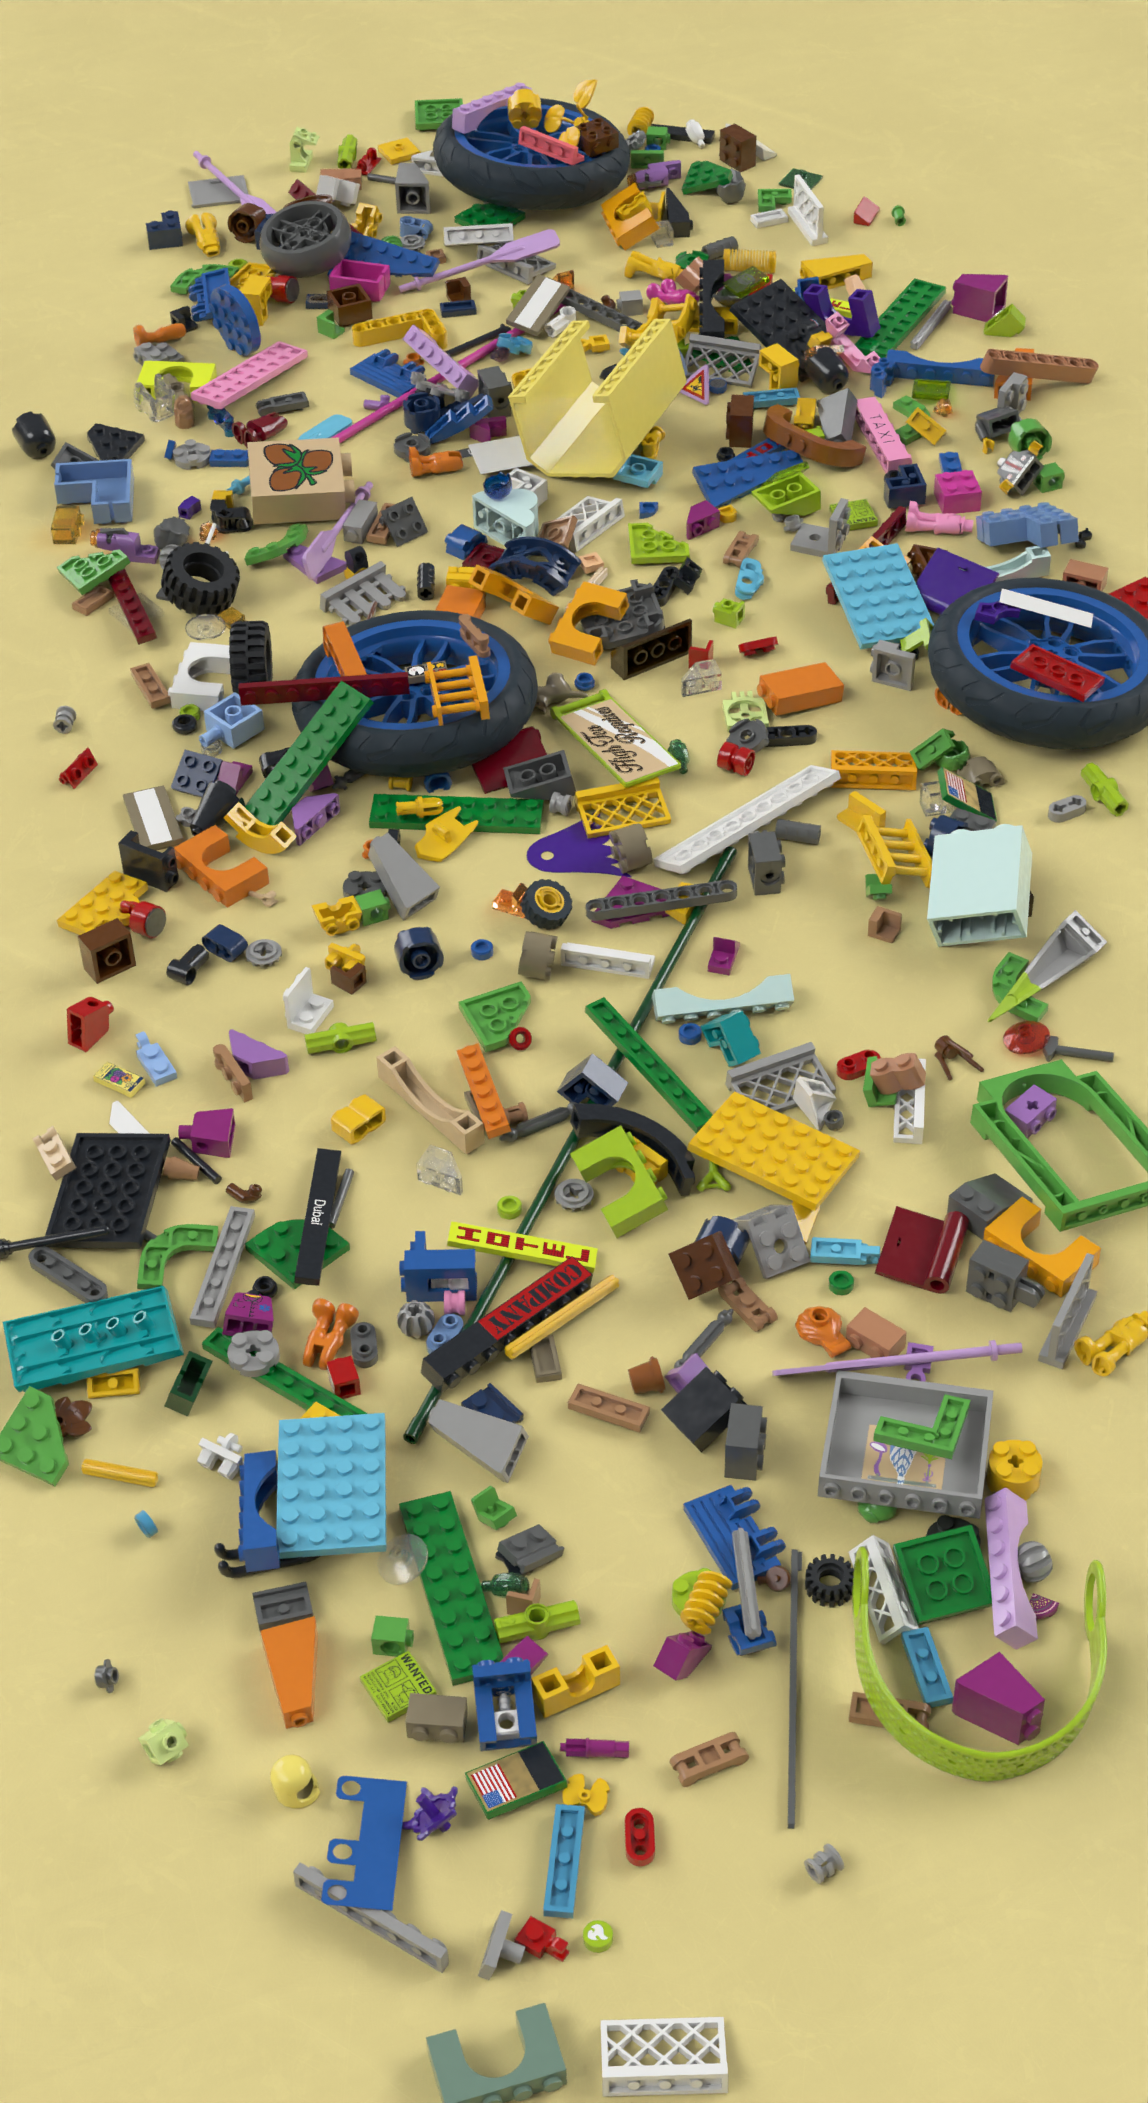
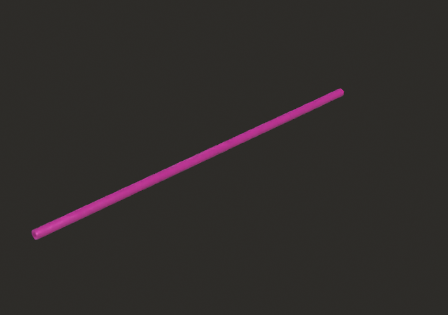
M560 304L554 314L558 313L565 305ZM513 328L507 333L512 334L511 337H517L525 331ZM498 338L458 361V363L466 368L498 349L499 347L496 346ZM438 373L427 381L437 384L443 382L446 378ZM413 388L331 438H339V443L345 441L403 406L404 399L405 401L408 400V396L414 394L417 389Z

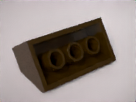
M689 618L611 651V669L623 680H627L688 655L689 648L692 646V620Z

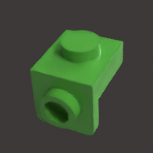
M877 874L865 875L866 897L873 896V900L886 899V896L892 893V884H881Z
M492 1486L487 1487L471 1499L478 1520L495 1530L506 1526L509 1521L517 1516L515 1508L500 1500L495 1488Z

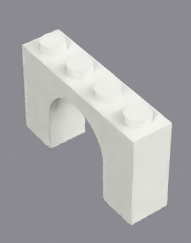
M190 642L188 649L184 651L183 661L179 663L178 674L174 675L173 686L169 688L168 696H170L172 708L180 709L184 705L193 704L198 706L200 711H205L225 698L223 684L200 682L194 680V678L205 673L230 674L229 645Z

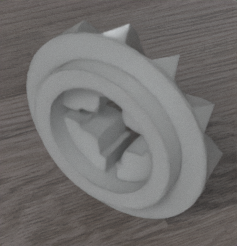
M644 131L633 132L626 139L630 152L631 150L639 149L644 144L646 139Z
M411 234L400 238L403 247L416 252L424 249L425 240L421 236Z
M269 939L257 940L246 949L247 961L252 962L253 966L260 965L262 968L264 965L272 966L273 962H279V957L282 956L281 946Z
M568 1179L561 1182L556 1187L554 1193L556 1203L561 1204L563 1210L566 1208H571L572 1211L575 1208L583 1210L585 1205H591V1200L594 1198L591 1185L580 1179ZM570 1192L575 1196H578V1198L576 1199L573 1196L570 1197Z

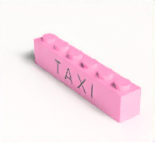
M876 397L857 399L855 420L885 473L891 470H898L899 465L912 464L911 455L907 453L905 444H902L899 434H896L893 424L889 422L887 413H884L882 405L878 403Z

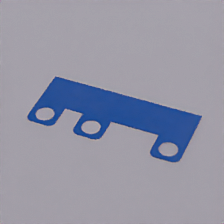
M341 1776L338 1778L336 1796L343 1800L364 1801L359 1841L332 1839L329 1842L327 1860L330 1863L356 1865L354 1881L326 1880L323 1883L321 1896L324 1904L393 1910L407 1788L406 1781ZM347 1781H355L360 1785L361 1789L356 1795H347L342 1791V1785ZM345 1844L352 1849V1855L347 1859H338L334 1856L333 1849L337 1845ZM333 1885H341L346 1889L347 1895L342 1900H332L327 1894L328 1889Z

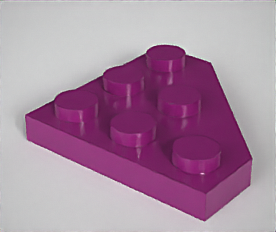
M622 876L606 897L660 890V888ZM657 899L656 901L664 902L666 899ZM636 902V903H634V904H635V905H643V904H645V903H644V902ZM622 905L613 906V908L623 907ZM665 911L598 921L591 920V922L612 929L620 927V923L631 921L632 924L650 921V917L661 915L664 918L670 915L665 913Z

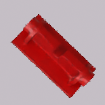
M369 148L366 155L357 162L355 169H361L362 175H368L382 158L377 157L375 148Z
M89 747L79 754L64 772L60 773L59 781L62 784L70 783L72 788L75 789L98 765Z

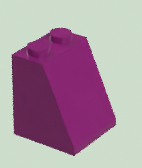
M998 1652L956 1679L952 1712L970 1723L1019 1745L1025 1740L1030 1741L1039 1734L1045 1699L1003 1654Z

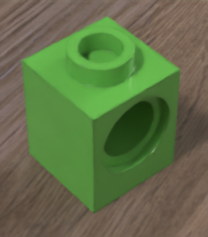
M648 126L646 146L656 144L661 147V150H666L667 144H670V134H667L668 127Z
M1056 462L1043 465V469L1033 481L1034 485L1041 493L1061 489L1065 479L1063 469Z
M380 889L355 896L362 910L360 920L363 926L389 919L388 910L391 909L388 897L383 896Z
M376 1615L371 1636L373 1654L397 1657L407 1652L408 1647H412L414 1641V1630H410L409 1618Z

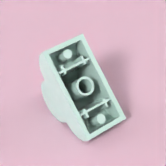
M511 489L504 493L488 490L472 495L475 529L502 545L515 538L537 537L539 533L538 498L534 492L527 489Z

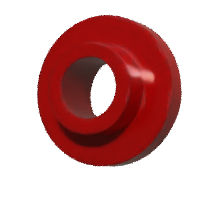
M524 1027L514 1028L509 1034V1043L516 1050H524L532 1042L530 1031ZM518 1034L523 1036L521 1043H518L516 1040Z

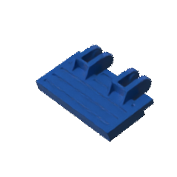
M228 268L203 273L202 277L195 278L196 284L189 287L190 301H198V304L191 307V316L194 322L213 318V314L209 309L211 293L214 289L224 284L231 285Z
M384 349L351 367L350 375L398 398L416 387V385L411 383L412 371L424 374L425 367L422 365L417 367L413 361L400 366L396 364L399 355L397 353L391 354L390 350Z
M728 1485L684 1503L683 1510L721 1573L733 1583L731 1588L733 1591L739 1588L732 1540L733 1531L743 1528L744 1531L748 1532L754 1581H757L758 1576H766L767 1571L771 1567L781 1566L775 1555L784 1551L786 1544L782 1539L768 1543L778 1536L775 1527L759 1530L753 1518L749 1516L760 1508V1503L756 1499L744 1502L751 1498L752 1490L749 1487H743L735 1491L732 1485Z

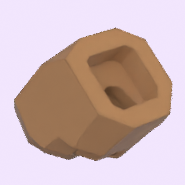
M180 395L174 403L175 425L179 429H189L195 423L193 402L186 395Z

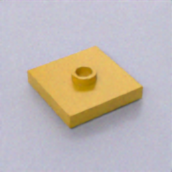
M407 137L377 145L378 151L391 165L411 160L412 155L421 153Z

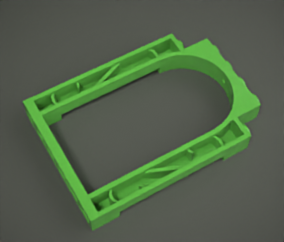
M1061 1059L979 1082L977 1101L979 1103L973 1104L970 1123L984 1140L990 1139L1039 1198L1045 1206V1215L1059 1232L1148 1206V1181L1079 1201L1010 1119L1003 1108L1005 1103L1016 1096L1022 1095L1033 1085L1038 1086L1047 1093L1067 1097L1083 1106L1087 1111L1093 1110L1148 1173V1128L1097 1071L1076 1076Z

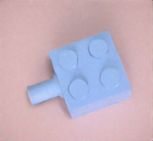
M234 692L204 711L207 732L199 736V741L201 745L208 747L219 739L234 749L265 729L263 711L256 705L241 706L240 696Z

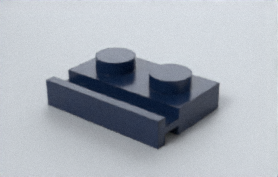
M491 1383L484 1390L480 1389L461 1402L462 1407L505 1421L516 1423L524 1420L523 1413Z

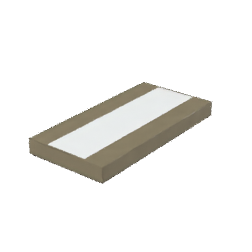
M538 274L507 317L506 324L538 337L570 291V286Z
M164 785L123 794V800L134 831L139 835L141 845L153 850H159L169 846H177L184 842Z

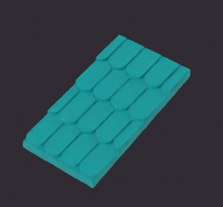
M159 1286L96 1302H88L4 1321L3 1327L14 1387L18 1392H26L29 1386L39 1390L59 1383L62 1385L69 1384L105 1372L112 1374L142 1364L148 1366L184 1355L168 1290L164 1286Z

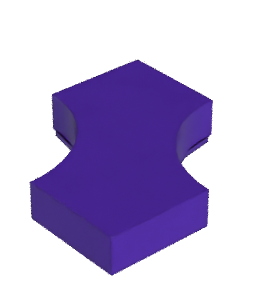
M999 601L993 603L980 602L974 620L995 624L996 621L1002 618H1019L1022 608L1000 603Z

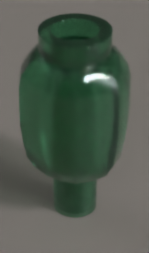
M674 739L670 742L667 751L681 763L680 773L686 774L688 772L687 765L690 761L687 746L681 740Z
M515 1572L496 1574L492 1580L483 1581L481 1584L484 1592H492L493 1595L499 1598H506L508 1591L525 1594L529 1591L530 1586L527 1577H523Z

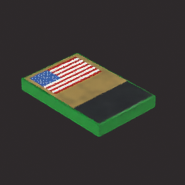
M944 767L937 771L942 800L959 809L997 822L992 793Z
M544 1741L465 1772L466 1781L487 1820L567 1788V1780Z

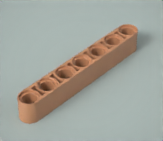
M988 349L980 365V369L987 374L1011 376L1015 372L1026 375L1027 378L1077 383H1091L1099 367L1096 361L1088 358Z

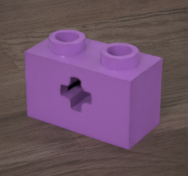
M1033 1085L1005 1109V1112L1025 1137L1028 1138L1032 1134H1036L1043 1124L1055 1117L1057 1098L1038 1086Z

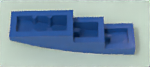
M486 394L474 406L468 402L457 413L450 409L425 432V435L430 439V444L447 439L479 421L493 410L492 398Z

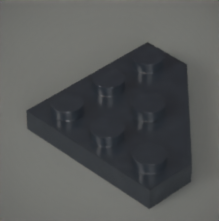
M97 423L87 432L88 441L92 444L93 450L100 461L129 459L145 441L144 434Z

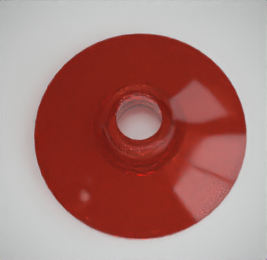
M1036 1021L1016 1023L1008 1028L1003 1036L1005 1047L1016 1054L1035 1053L1043 1049L1050 1040L1049 1029L1044 1024Z

